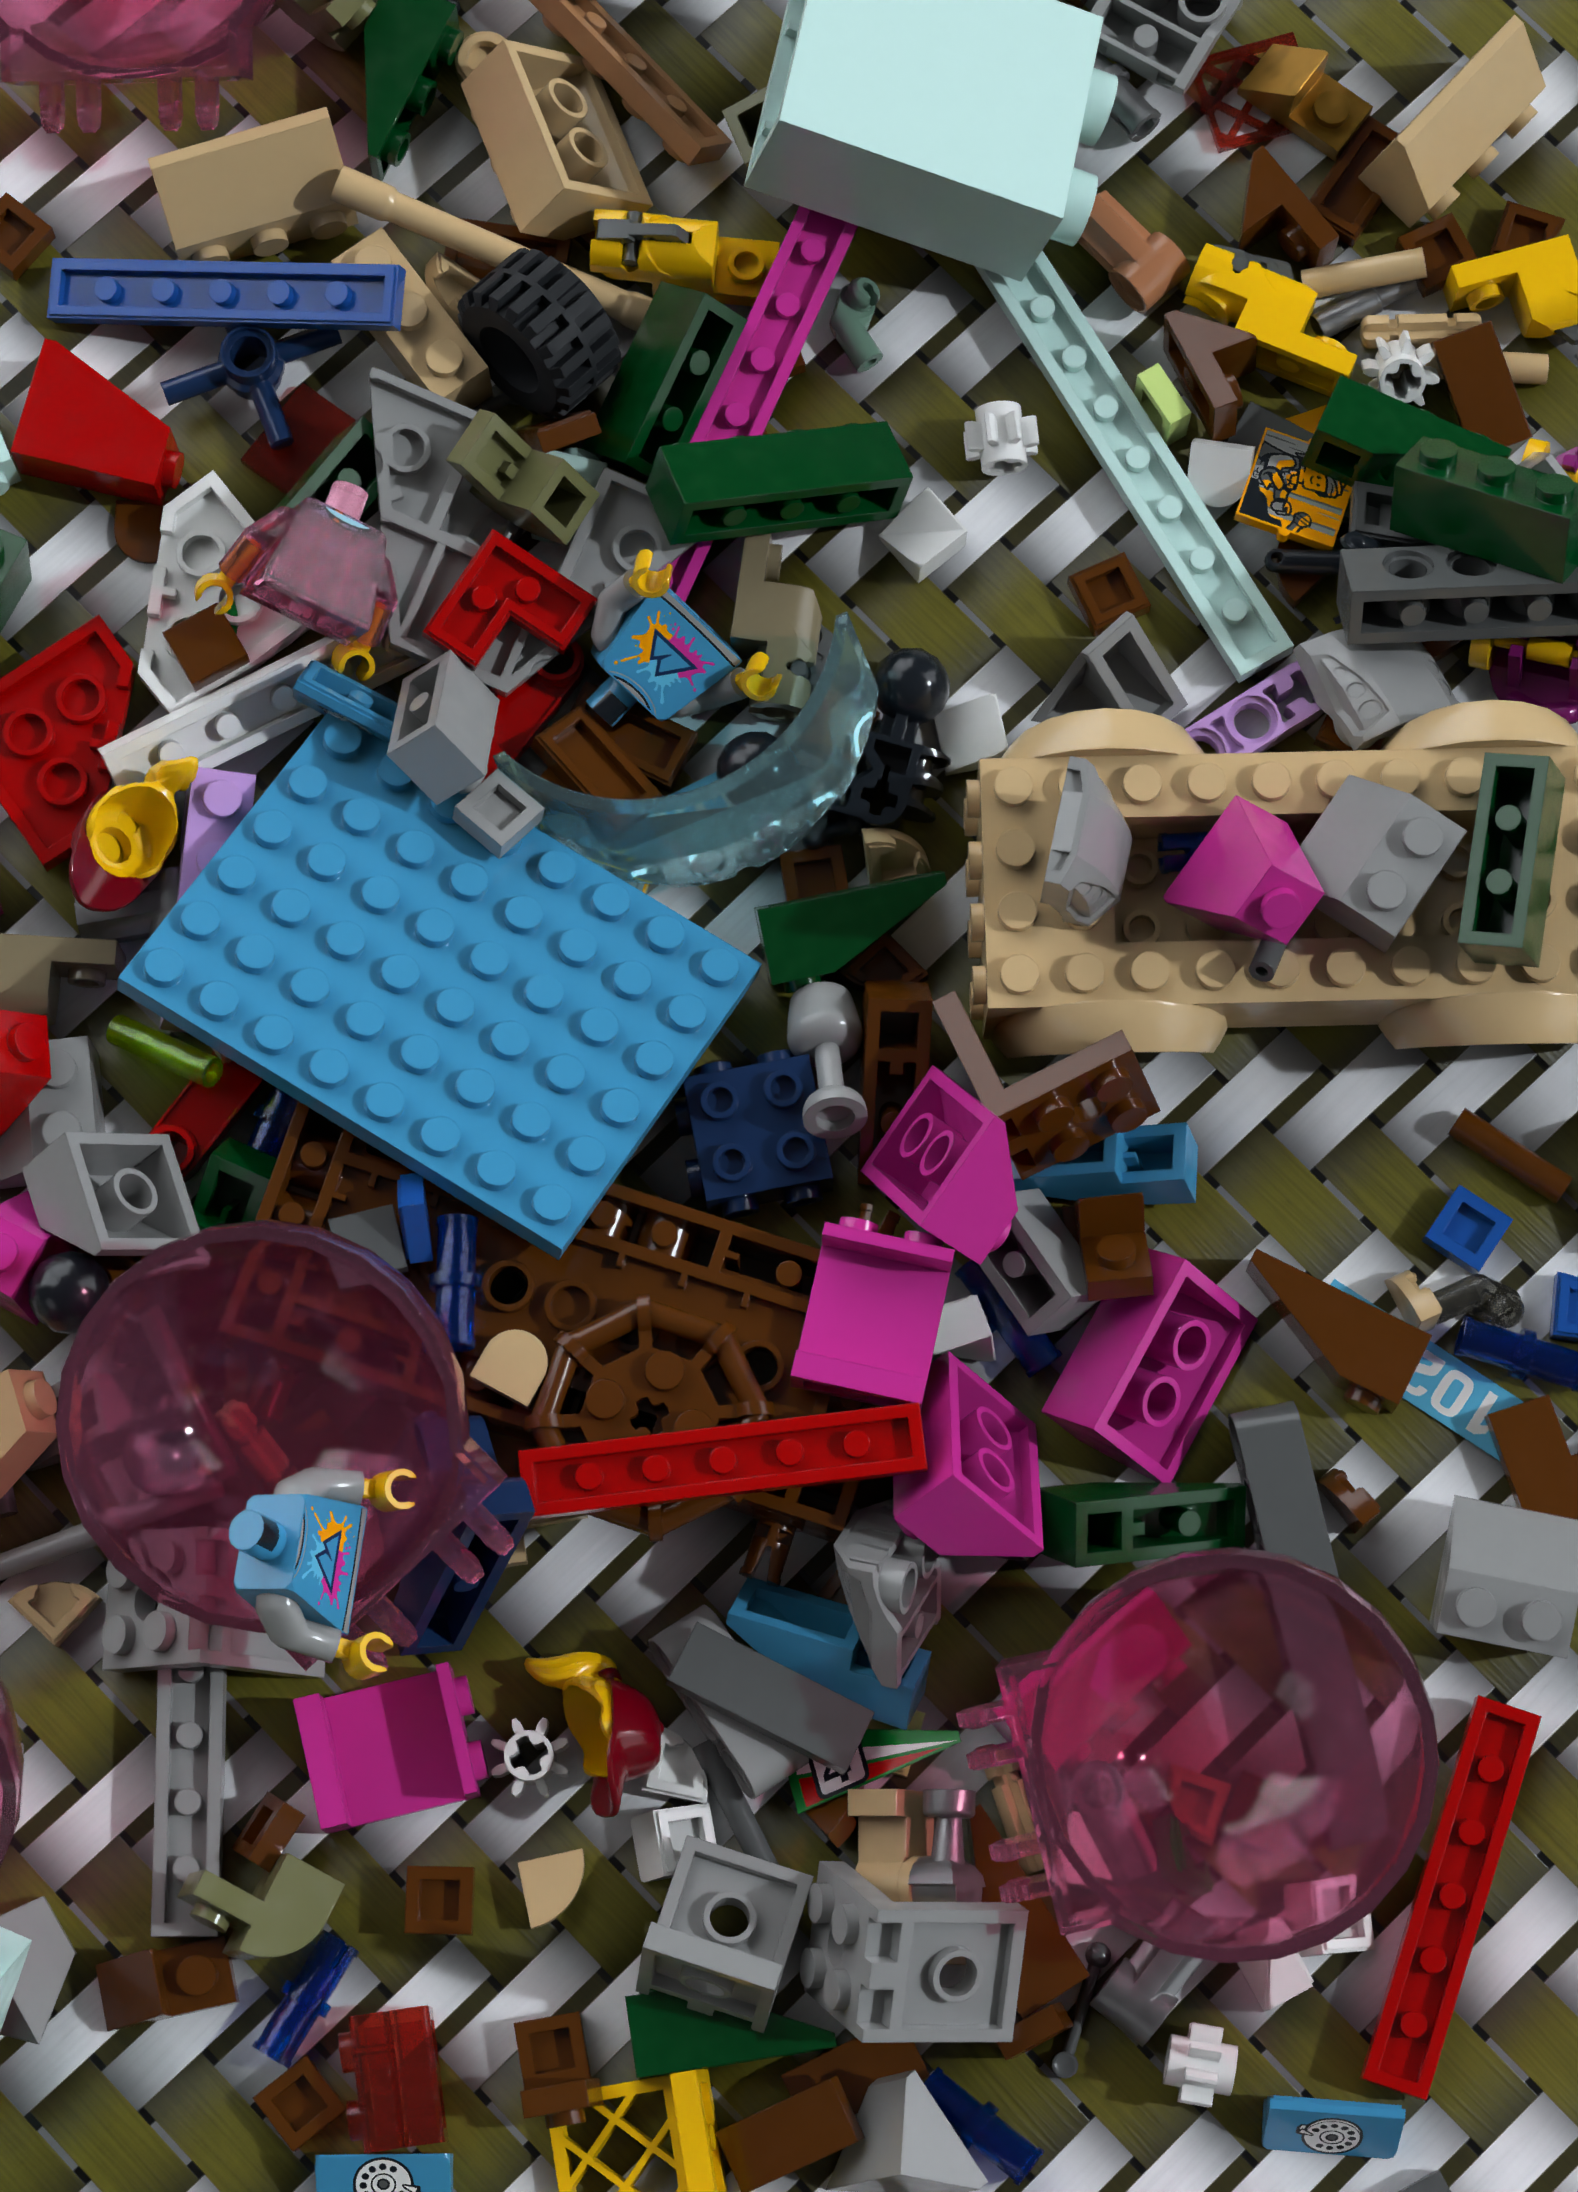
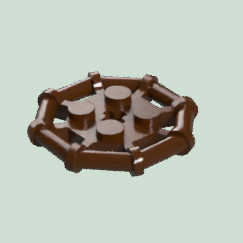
M636 1294V1301L569 1333L561 1330L553 1339L556 1347L532 1413L529 1416H525L524 1424L525 1431L532 1433L538 1447L544 1448L567 1445L561 1432L582 1431L587 1442L651 1435L646 1427L635 1430L630 1421L639 1415L637 1405L644 1401H649L653 1407L664 1405L668 1410L669 1414L661 1419L663 1430L660 1433L718 1427L719 1423L739 1422V1424L768 1421V1419L775 1417L774 1402L767 1401L735 1336L738 1329L727 1320L721 1324L651 1300L650 1294ZM652 1328L704 1346L692 1360L679 1357L673 1352L653 1348ZM638 1329L639 1348L602 1366L588 1353ZM716 1357L739 1402L738 1404L718 1405L702 1373ZM579 1365L593 1379L586 1392L580 1414L562 1415L560 1414L575 1369ZM747 1494L668 1503L664 1506L658 1504L584 1514L647 1535L650 1542L663 1541V1535L731 1502L739 1505Z

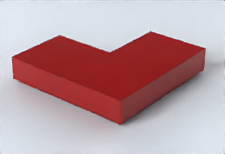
M492 529L423 630L422 636L445 652L451 649L466 666L474 671L509 620L560 654H563L597 604L598 599Z

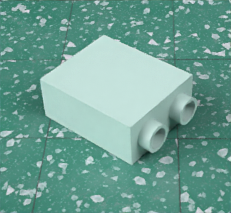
M788 0L744 187L1022 282L1049 239L1071 247L1078 242L1094 205L1098 177L1095 174L1075 168L1074 163L1079 142L1092 147L1099 140L1109 119L1117 92L1118 77L1094 68L1104 17L1057 0Z

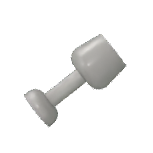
M814 982L798 989L792 995L789 1002L787 1044L794 1057L809 1054L811 1066L816 1067L819 1089L807 1098L802 1116L805 1129L810 1134L822 1139L849 1137L861 1130L868 1118L864 1099L854 1089L844 1086L842 1064L850 1060L861 1047L863 1029L851 993L844 986L834 982Z

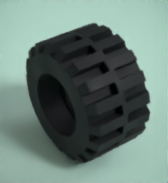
M520 248L513 252L468 290L458 302L459 314L457 316L459 325L465 337L489 367L490 379L508 397L535 415L540 414L546 419H554L555 417L560 419L564 417L619 368L618 363L621 361V351L618 345L620 343L606 311L579 277L552 256L548 257L542 251L533 248L531 250Z

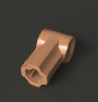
M1106 190L1096 194L1090 217L1078 243L1109 272V280L1121 299L1138 313H1145L1190 273V265L1182 251L1170 238L1160 232L1150 234Z

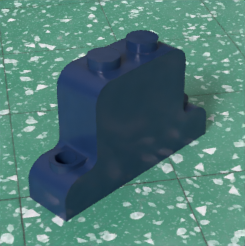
M438 1410L424 1414L412 1421L389 1469L390 1471L405 1468L411 1470L416 1475V1479L407 1481L393 1480L391 1484V1493L397 1501L415 1502V1505L409 1509L382 1512L400 1577L399 1590L395 1596L392 1608V1624L400 1656L460 1651L463 1649L535 1513L526 1481L522 1477H501L484 1419L480 1415L453 1417L448 1411Z

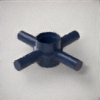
M258 326L225 327L227 335L221 343L218 362L160 382L169 406L227 385L238 396L247 400H253L271 449L280 450L294 442V437L276 394L284 374L285 364L342 344V339L338 330L307 329L275 340L266 330ZM259 355L266 358L263 365L255 370L245 371L237 368L239 362L247 356Z

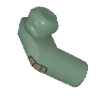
M857 277L841 289L829 321L833 336L859 373L871 369L883 357L882 352L867 331L875 311V305L880 299V290L874 281L866 277Z

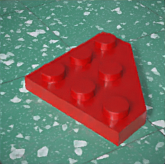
M99 614L0 678V804L47 872L71 857L72 833L81 816L100 792L111 789L112 778L98 748L122 737L136 676V668Z

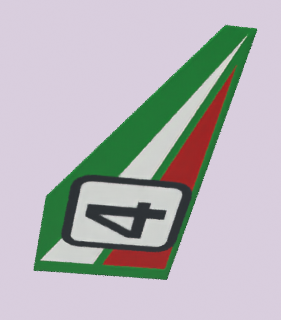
M867 1729L844 1775L809 1758L807 1765L788 1777L798 1814L848 1793V1789H857L961 1743L959 1731Z

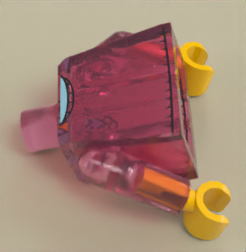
M335 481L325 503L315 498L306 497L294 508L280 506L244 529L219 562L220 573L205 574L197 581L194 592L195 600L198 601L207 587L212 585L219 586L225 590L226 595L215 607L214 614H225L233 604L232 587L236 582L244 583L239 594L339 642L331 656L332 665L338 673H343L345 663L350 657L359 655L362 656V659L357 667L356 677L359 681L370 679L375 672V662L369 651L371 647L380 645L398 605V596L391 561L385 556L386 536L383 532L359 521L368 499L367 492L350 482Z

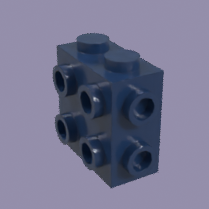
M788 1049L776 1050L759 1055L756 1058L757 1064L732 1068L731 1063L728 1061L707 1063L696 1067L693 1070L694 1076L687 1077L683 1082L685 1097L673 1099L680 1137L693 1136L697 1158L685 1160L692 1198L704 1196L708 1214L721 1212L724 1219H739L757 1214L760 1211L759 1204L784 1200L785 1207H802L823 1200V1192L833 1191V1173L826 1139L810 1134L803 1124L802 1112L807 1098L816 1091L809 1054L794 1057Z

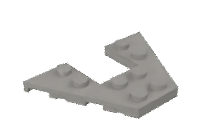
M372 366L369 374L385 597L388 606L389 648L428 664L444 654L445 651L424 638L422 632L480 548V546L441 530L463 479V476L446 459L477 414V411ZM606 467L603 468L595 490L600 495L578 527L559 571L561 575L597 599L599 594L630 569H634L636 556L639 551L649 549L653 552L649 569L658 572L665 569L667 564H671L697 543L670 545L645 489L646 485ZM597 604L568 647L592 628ZM509 620L476 670L469 669L493 693L506 698L560 653Z

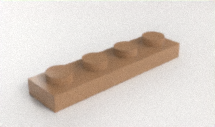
M529 0L543 15L542 20L545 26L557 36L566 39L583 56L582 62L584 66L596 77L606 80L623 98L622 104L625 109L635 118L646 122L663 139L662 145L669 155L688 166L721 159L732 144V141L596 0Z

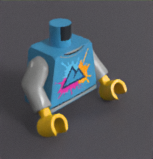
M649 549L639 551L636 556L634 569L626 571L599 594L591 630L593 646L590 652L598 664L610 676L586 702L612 727L637 701L659 721H664L671 716L683 718L720 708L747 697L755 701H766L775 695L783 677L782 674H777L771 678H765L758 674L766 668L770 659L768 655L763 652H757L751 656L745 669L737 667L743 660L735 650L669 588L673 565L667 564L665 569L658 572L649 569L653 552Z
M311 1467L278 1482L273 1494L251 1496L247 1501L246 1510L236 1515L229 1527V1540L239 1550L234 1586L236 1593L255 1608L271 1642L280 1648L328 1663H332L334 1657L342 1659L345 1671L354 1679L365 1680L387 1671L386 1667L370 1662L366 1655V1649L371 1652H384L393 1648V1642L389 1636L377 1631L363 1635L353 1641L341 1636H348L368 1512L367 1508L360 1505L362 1499H369L371 1504L382 1512H392L413 1507L415 1502H399L391 1493L393 1480L407 1481L416 1479V1475L411 1470L403 1468L384 1471L376 1474L372 1479L364 1478L363 1471Z

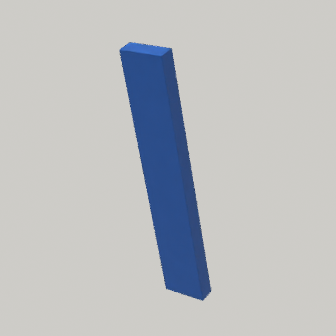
M52 258L47 318L54 323L195 327L254 325L260 328L400 331L406 270L396 264Z

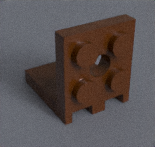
M954 990L932 1002L981 1103L1005 1122L1010 1157L1022 1180L1058 1162L1074 1160L1084 1154L1090 1146L1115 1133L1132 1131L1143 1124L1148 1117L1161 1111L1123 1030L1005 1088L956 991Z

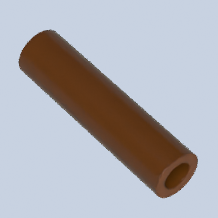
M1464 1108L1448 1135L1554 1204L1558 1202L1573 1179L1572 1176L1467 1108Z

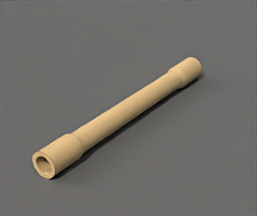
M345 165L341 169L330 200L378 221L391 222L493 267H497L520 248L531 250L402 194L392 185ZM562 263L592 291L609 317L616 319L624 327L636 332L638 331L653 298L636 291H627Z

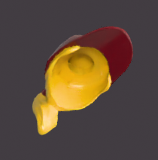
M189 756L177 760L159 761L148 770L144 777V782L115 786L112 789L100 792L91 802L76 825L71 839L72 854L69 865V880L72 893L81 906L97 912H111L122 909L132 903L157 877L177 841L179 822L174 794L177 791H186L190 783L195 780L198 771V759L196 757Z
M572 1652L549 1658H526L524 1663L525 1669L534 1679L546 1686L563 1689V1707L566 1722L583 1750V1770L588 1776L593 1777L590 1798L593 1811L596 1815L604 1818L616 1816L621 1805L624 1783L647 1775L654 1770L660 1761L661 1735L664 1732V1725L659 1720L654 1706L642 1692L628 1684L622 1683V1677L617 1670L616 1664L603 1654Z

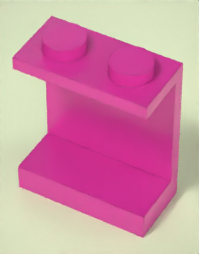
M841 1217L839 1224L825 1222L822 1232V1246L799 1349L796 1350L790 1375L791 1387L882 1407L919 1402L921 1411L955 1249L942 1247V1240L925 1232L905 1231L904 1238L878 1233L879 1225L860 1218Z
M449 1662L436 1664V1671L326 1698L316 1693L293 1699L322 1831L330 1834L482 1797L478 1781L490 1777L481 1739L469 1742L464 1716L475 1714L466 1675L455 1677L453 1668Z

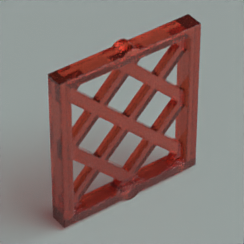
M1293 32L1213 53L1207 57L1194 79V83L1201 101V112L1206 115L1218 154L1293 133L1282 124L1277 125L1278 122L1273 118L1267 124L1249 115L1253 105L1246 101L1241 111L1222 102L1230 86L1238 89L1242 84L1243 80L1237 78L1236 75L1244 61L1256 66L1261 58L1255 56V54L1266 52L1272 44L1298 47ZM1235 60L1229 73L1214 67L1215 65ZM1204 72L1223 81L1215 97L1207 94L1202 79ZM1217 110L1236 119L1227 135L1220 132L1215 117ZM1243 123L1258 130L1236 136Z

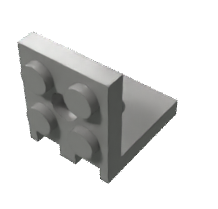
M200 1529L111 1540L110 1557L106 1567L108 1592L106 1621L102 1630V1645L104 1648L102 1670L126 1673L206 1666L315 1679L324 1678L325 1662L280 1648L271 1642L255 1608L236 1593L234 1577L239 1550L231 1544L229 1532ZM158 1595V1606L157 1609H155L156 1599Z
M687 1835L658 1922L651 1921L642 1947L636 1991L649 1995L650 1989H654L687 2000L688 2009L709 2016H713L714 2010L750 2021L752 2022V2030L764 2033L814 1876ZM724 1905L735 1906L746 1915L748 1927L742 1934L735 1937L720 1935L714 1930L710 1922V1916L713 1911Z
M819 1861L817 1883L811 1885L807 1900L808 1914L812 1922L809 1948L803 1950L800 1959V1978L804 1991L862 2043L1012 2042L1029 1910L1018 1902L892 1901L846 1862ZM965 1957L967 1968L963 1978L954 1986L941 1987L939 1977L943 1966L952 1958Z

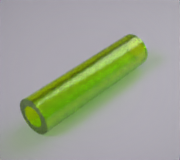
M123 1014L115 1016L108 1025L106 1039L110 1044L206 1088L213 1087L222 1075L223 1062L220 1058Z

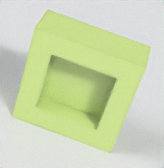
M1159 363L1139 373L1136 379L1134 395L1166 445L1169 446L1187 435L1192 412Z

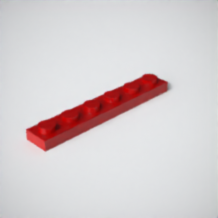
M919 1402L518 1451L520 1476L527 1483L535 1509L531 1520L922 1473L928 1470Z
M1480 1695L1475 1697L1359 2079L1422 2101L1427 2100L1542 1716Z

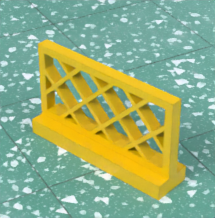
M695 2069L602 2086L603 2100L625 2098L616 2111L606 2104L593 2107L609 2119V2121L588 2151L568 2136L567 2126L549 2129L559 2192H577L576 2186L590 2166L620 2188L618 2192H642L634 2185L655 2154L676 2169L678 2188L675 2192H728L721 2145L715 2134L718 2131L708 2069ZM663 2090L668 2119L652 2140L624 2119V2116L639 2094ZM617 2126L647 2148L627 2179H624L597 2158ZM669 2134L671 2136L673 2155L661 2146ZM571 2152L582 2159L575 2171H573Z

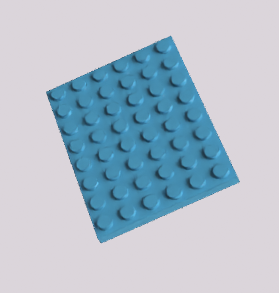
M327 713L118 977L117 990L559 1260L759 974L762 963L535 827L498 859L452 820L454 807L469 793L460 794L458 792L436 805L387 756L389 743L359 729L351 722L343 721Z

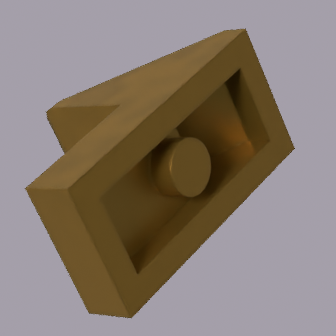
M1272 44L1239 86L1237 94L1333 161H1336L1363 122L1370 116L1373 106L1324 73L1329 56L1327 51Z

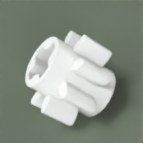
M1403 330L1399 340H1392L1387 343L1381 337H1377L1375 340L1378 351L1375 359L1361 360L1363 374L1369 377H1377L1370 381L1368 385L1404 403L1414 401L1421 407L1425 405L1422 393L1426 384H1437L1440 380L1435 368L1424 366L1434 357L1430 343L1423 344L1416 349L1411 343L1407 330ZM1400 364H1409L1410 369L1403 370L1400 379H1391L1390 374L1397 373Z
M1004 400L983 404L975 410L976 421H966L964 423L965 432H963L966 460L975 461L980 459L981 471L984 474L1005 476L1021 472L1028 466L1027 455L1038 454L1037 445L1040 443L1037 417L1035 415L1022 417L1021 405L1017 402Z
M517 1718L512 1719V1729L515 1735L508 1742L500 1739H492L491 1745L498 1752L504 1753L505 1762L495 1766L491 1773L494 1778H502L511 1773L515 1778L512 1786V1795L515 1798H519L523 1794L526 1785H536L540 1794L547 1798L549 1797V1788L546 1781L553 1773L561 1777H568L570 1771L563 1764L557 1763L556 1753L566 1750L570 1744L567 1738H559L550 1743L546 1738L549 1730V1721L546 1718H542L538 1722L535 1731L524 1730L522 1724ZM526 1742H531L536 1750L544 1748L548 1750V1754L540 1759L542 1770L537 1774L531 1775L524 1766L514 1769L513 1762L522 1757L519 1746Z
M1192 2022L1189 2023L1187 2036L1170 2035L1164 2064L1163 2084L1179 2087L1177 2102L1209 2108L1212 2107L1214 2094L1231 2095L1237 2067L1238 2046L1221 2043L1224 2028Z

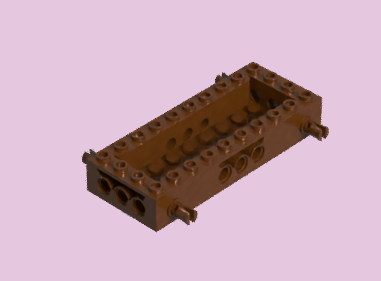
M299 1101L216 1327L229 1346L241 1350L248 1349L257 1352L262 1357L246 1404L249 1410L257 1417L263 1403L272 1390L267 1417L271 1423L282 1424L283 1414L299 1370L431 1412L444 1410L450 1412L453 1417L480 1415L486 1423L487 1430L538 1446L532 1433L525 1431L524 1418L531 1415L537 1397L530 1409L527 1410L471 1379L470 1373L485 1347L493 1337L501 1332L514 1329L524 1330L533 1334L542 1342L550 1364L556 1347L553 1339L561 1330L569 1333L636 1301V1294H650L651 1300L721 1324L728 1320L738 1329L735 1336L745 1355L753 1351H763L770 1354L777 1363V1373L770 1382L760 1385L767 1401L774 1402L775 1417L768 1420L882 1407L791 1387L790 1375L796 1350L799 1349L820 1249L615 1183L610 1186L564 1254L557 1260L424 1178L433 1261L410 1264V1260L406 1259L409 1272L345 1287L342 1282L328 1219L393 1204L402 1237L398 1213L397 1180H400V1175L415 1172ZM862 1203L859 1208L858 1218L871 1221L873 1204ZM888 1210L878 1229V1233L893 1236L901 1216ZM504 1271L519 1272L528 1281V1289L525 1296L514 1304L500 1303L490 1293L493 1279ZM652 1328L653 1348L670 1351L679 1357L692 1360L704 1346ZM617 1338L588 1353L603 1366L638 1349L639 1344H626ZM716 1357L702 1373L718 1405L738 1404L739 1402ZM579 1365L575 1369L560 1411L562 1415L580 1414L586 1392L593 1379ZM649 1401L638 1404L639 1415L630 1420L634 1429L646 1427L651 1435L660 1433L663 1430L661 1419L669 1414L664 1405L653 1407ZM722 1422L718 1426L739 1424V1422ZM582 1431L561 1432L567 1445L587 1442ZM863 1480L749 1493L739 1505L731 1502L723 1506L758 1519L739 1574L752 1579L766 1551H770L767 1585L779 1587L781 1583L780 1578L795 1532H802L835 1543L851 1518Z

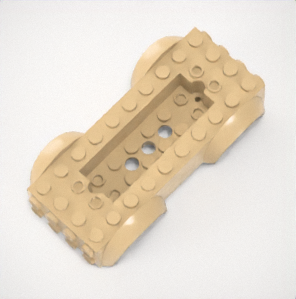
M1507 700L1458 703L1432 710L1409 721L1391 735L1381 750L1205 754L1182 726L1160 715L1133 709L1115 708L1074 711L1047 719L1025 730L1009 746L1001 758L979 760L977 780H966V798L963 801L964 836H976V841H968V859L965 861L966 897H978V903H970V920L967 922L968 958H980V966H972V982L969 984L970 1020H982L983 1039H991L992 1043L1007 1058L1074 1054L1120 1030H1123L1134 1053H1214L1227 1028L1378 1025L1395 1049L1503 1044H1578V734L1565 718L1548 708L1522 701ZM1485 752L1550 756L1566 779L1539 968L1475 963L1457 943ZM1070 756L1087 759L1095 766L1099 778L1110 790L1113 800L1122 813L1132 836V845L1120 902L1089 927L1063 922L1062 916L1056 909L1049 904L1040 903ZM1349 774L1412 794L1467 830L1458 847L1386 953L1315 907L1287 944L1273 979L1267 982L1256 980L1249 972V966L1261 939L1217 930L1166 903L1163 898L1165 892L1235 795L1287 822L1299 845L1303 843Z

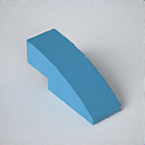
M1187 1122L1143 1125L1129 1132L1115 1133L1090 1146L1080 1157L1067 1162H1058L1024 1180L1021 1179L1011 1159L1015 1191L1039 1188L1045 1197L1075 1201L1080 1198L1142 1192L1144 1204L1196 1203L1198 1145Z
M752 1577V1579H746L727 1613L726 1624L758 1653L875 1712L872 1719L907 1730L925 1693L932 1651L919 1648L903 1673L901 1684L897 1689L881 1686L873 1672L868 1654L862 1644L848 1605L784 1586L767 1585V1581Z

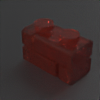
M429 2005L348 2017L350 2032L339 2033L338 2041L342 2071L344 2074L355 2072L358 2099L346 2102L351 2142L363 2140L364 2154L449 2142L433 2007Z

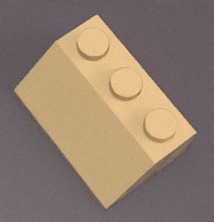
M1514 15L1358 176L1372 192L1374 191L1381 197L1382 202L1409 228L1426 213L1435 221L1460 195L1453 187V184L1465 172L1474 180L1499 154L1491 144L1503 132L1513 139L1538 113L1530 103L1543 91L1546 85L1524 23Z
M503 39L460 84L470 107L471 117L478 127L490 157L491 167L499 179L510 207L512 219L520 233L564 241L595 230L593 217L596 208L634 210L646 213L653 206L600 78L593 75L584 66L581 56Z
M327 107L147 158L179 260L233 261L253 254L260 257L272 256L285 250L291 243L311 237L320 240L330 239L346 231L347 227L359 224L355 210L330 200L335 183L343 167V161Z

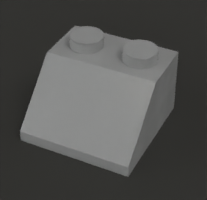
M1349 774L1300 845L1325 893L1315 907L1386 953L1458 847L1467 830L1412 794Z
M88 1036L49 1040L51 1079L0 1137V1189L27 1186L22 1168L64 1132L106 1133L99 1053Z
M64 1132L22 1168L39 1227L94 1256H199L206 1250L169 1134Z
M1454 1495L1429 1620L1436 1633L1567 1659L1578 1608V1519Z

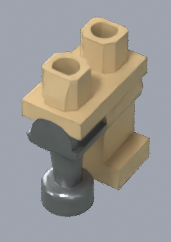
M848 1789V1816L858 1817V1864L855 1871L892 1901L981 1902L982 1889L986 1887L984 1878L974 1865L966 1862L964 1859L962 1819H969L975 1815L976 1791L956 1789H924L923 1791L905 1789ZM955 1957L945 1965H966L965 1957Z

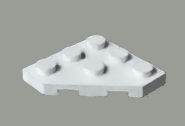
M214 470L163 506L157 565H154L147 608L148 623L144 648H141L137 673L140 680L167 714L249 675L314 627L276 607L270 606L267 602L245 591L244 589L251 591L252 588L239 577L232 587L238 616H231L227 613L224 615L230 625L238 626L236 635L246 650L250 662L196 692L165 641L162 632L224 599L226 595L225 590L219 586L212 585L207 587L200 599L196 601L194 595L195 585L205 574L220 573L223 567L227 566L228 562L259 527ZM304 583L299 591L304 593L306 590V594L312 597L311 590ZM295 592L277 605L283 608L284 604V610L288 612L291 610L292 614L298 617L301 615L300 618L305 620L309 618L308 621L313 624L316 622L315 625L327 617L326 610L321 603L299 592Z

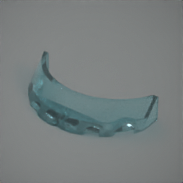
M846 611L836 615L833 638L825 666L812 694L797 717L756 758L731 774L708 785L691 791L658 798H604L579 793L549 782L517 763L505 751L493 755V758L500 771L545 808L542 821L535 828L628 884L629 882L669 885L671 888L706 885L733 878L738 871L745 867H760L782 855L812 831L811 827L829 809L838 796L841 799L857 772L856 766L867 742L873 715H876L878 686L849 614Z

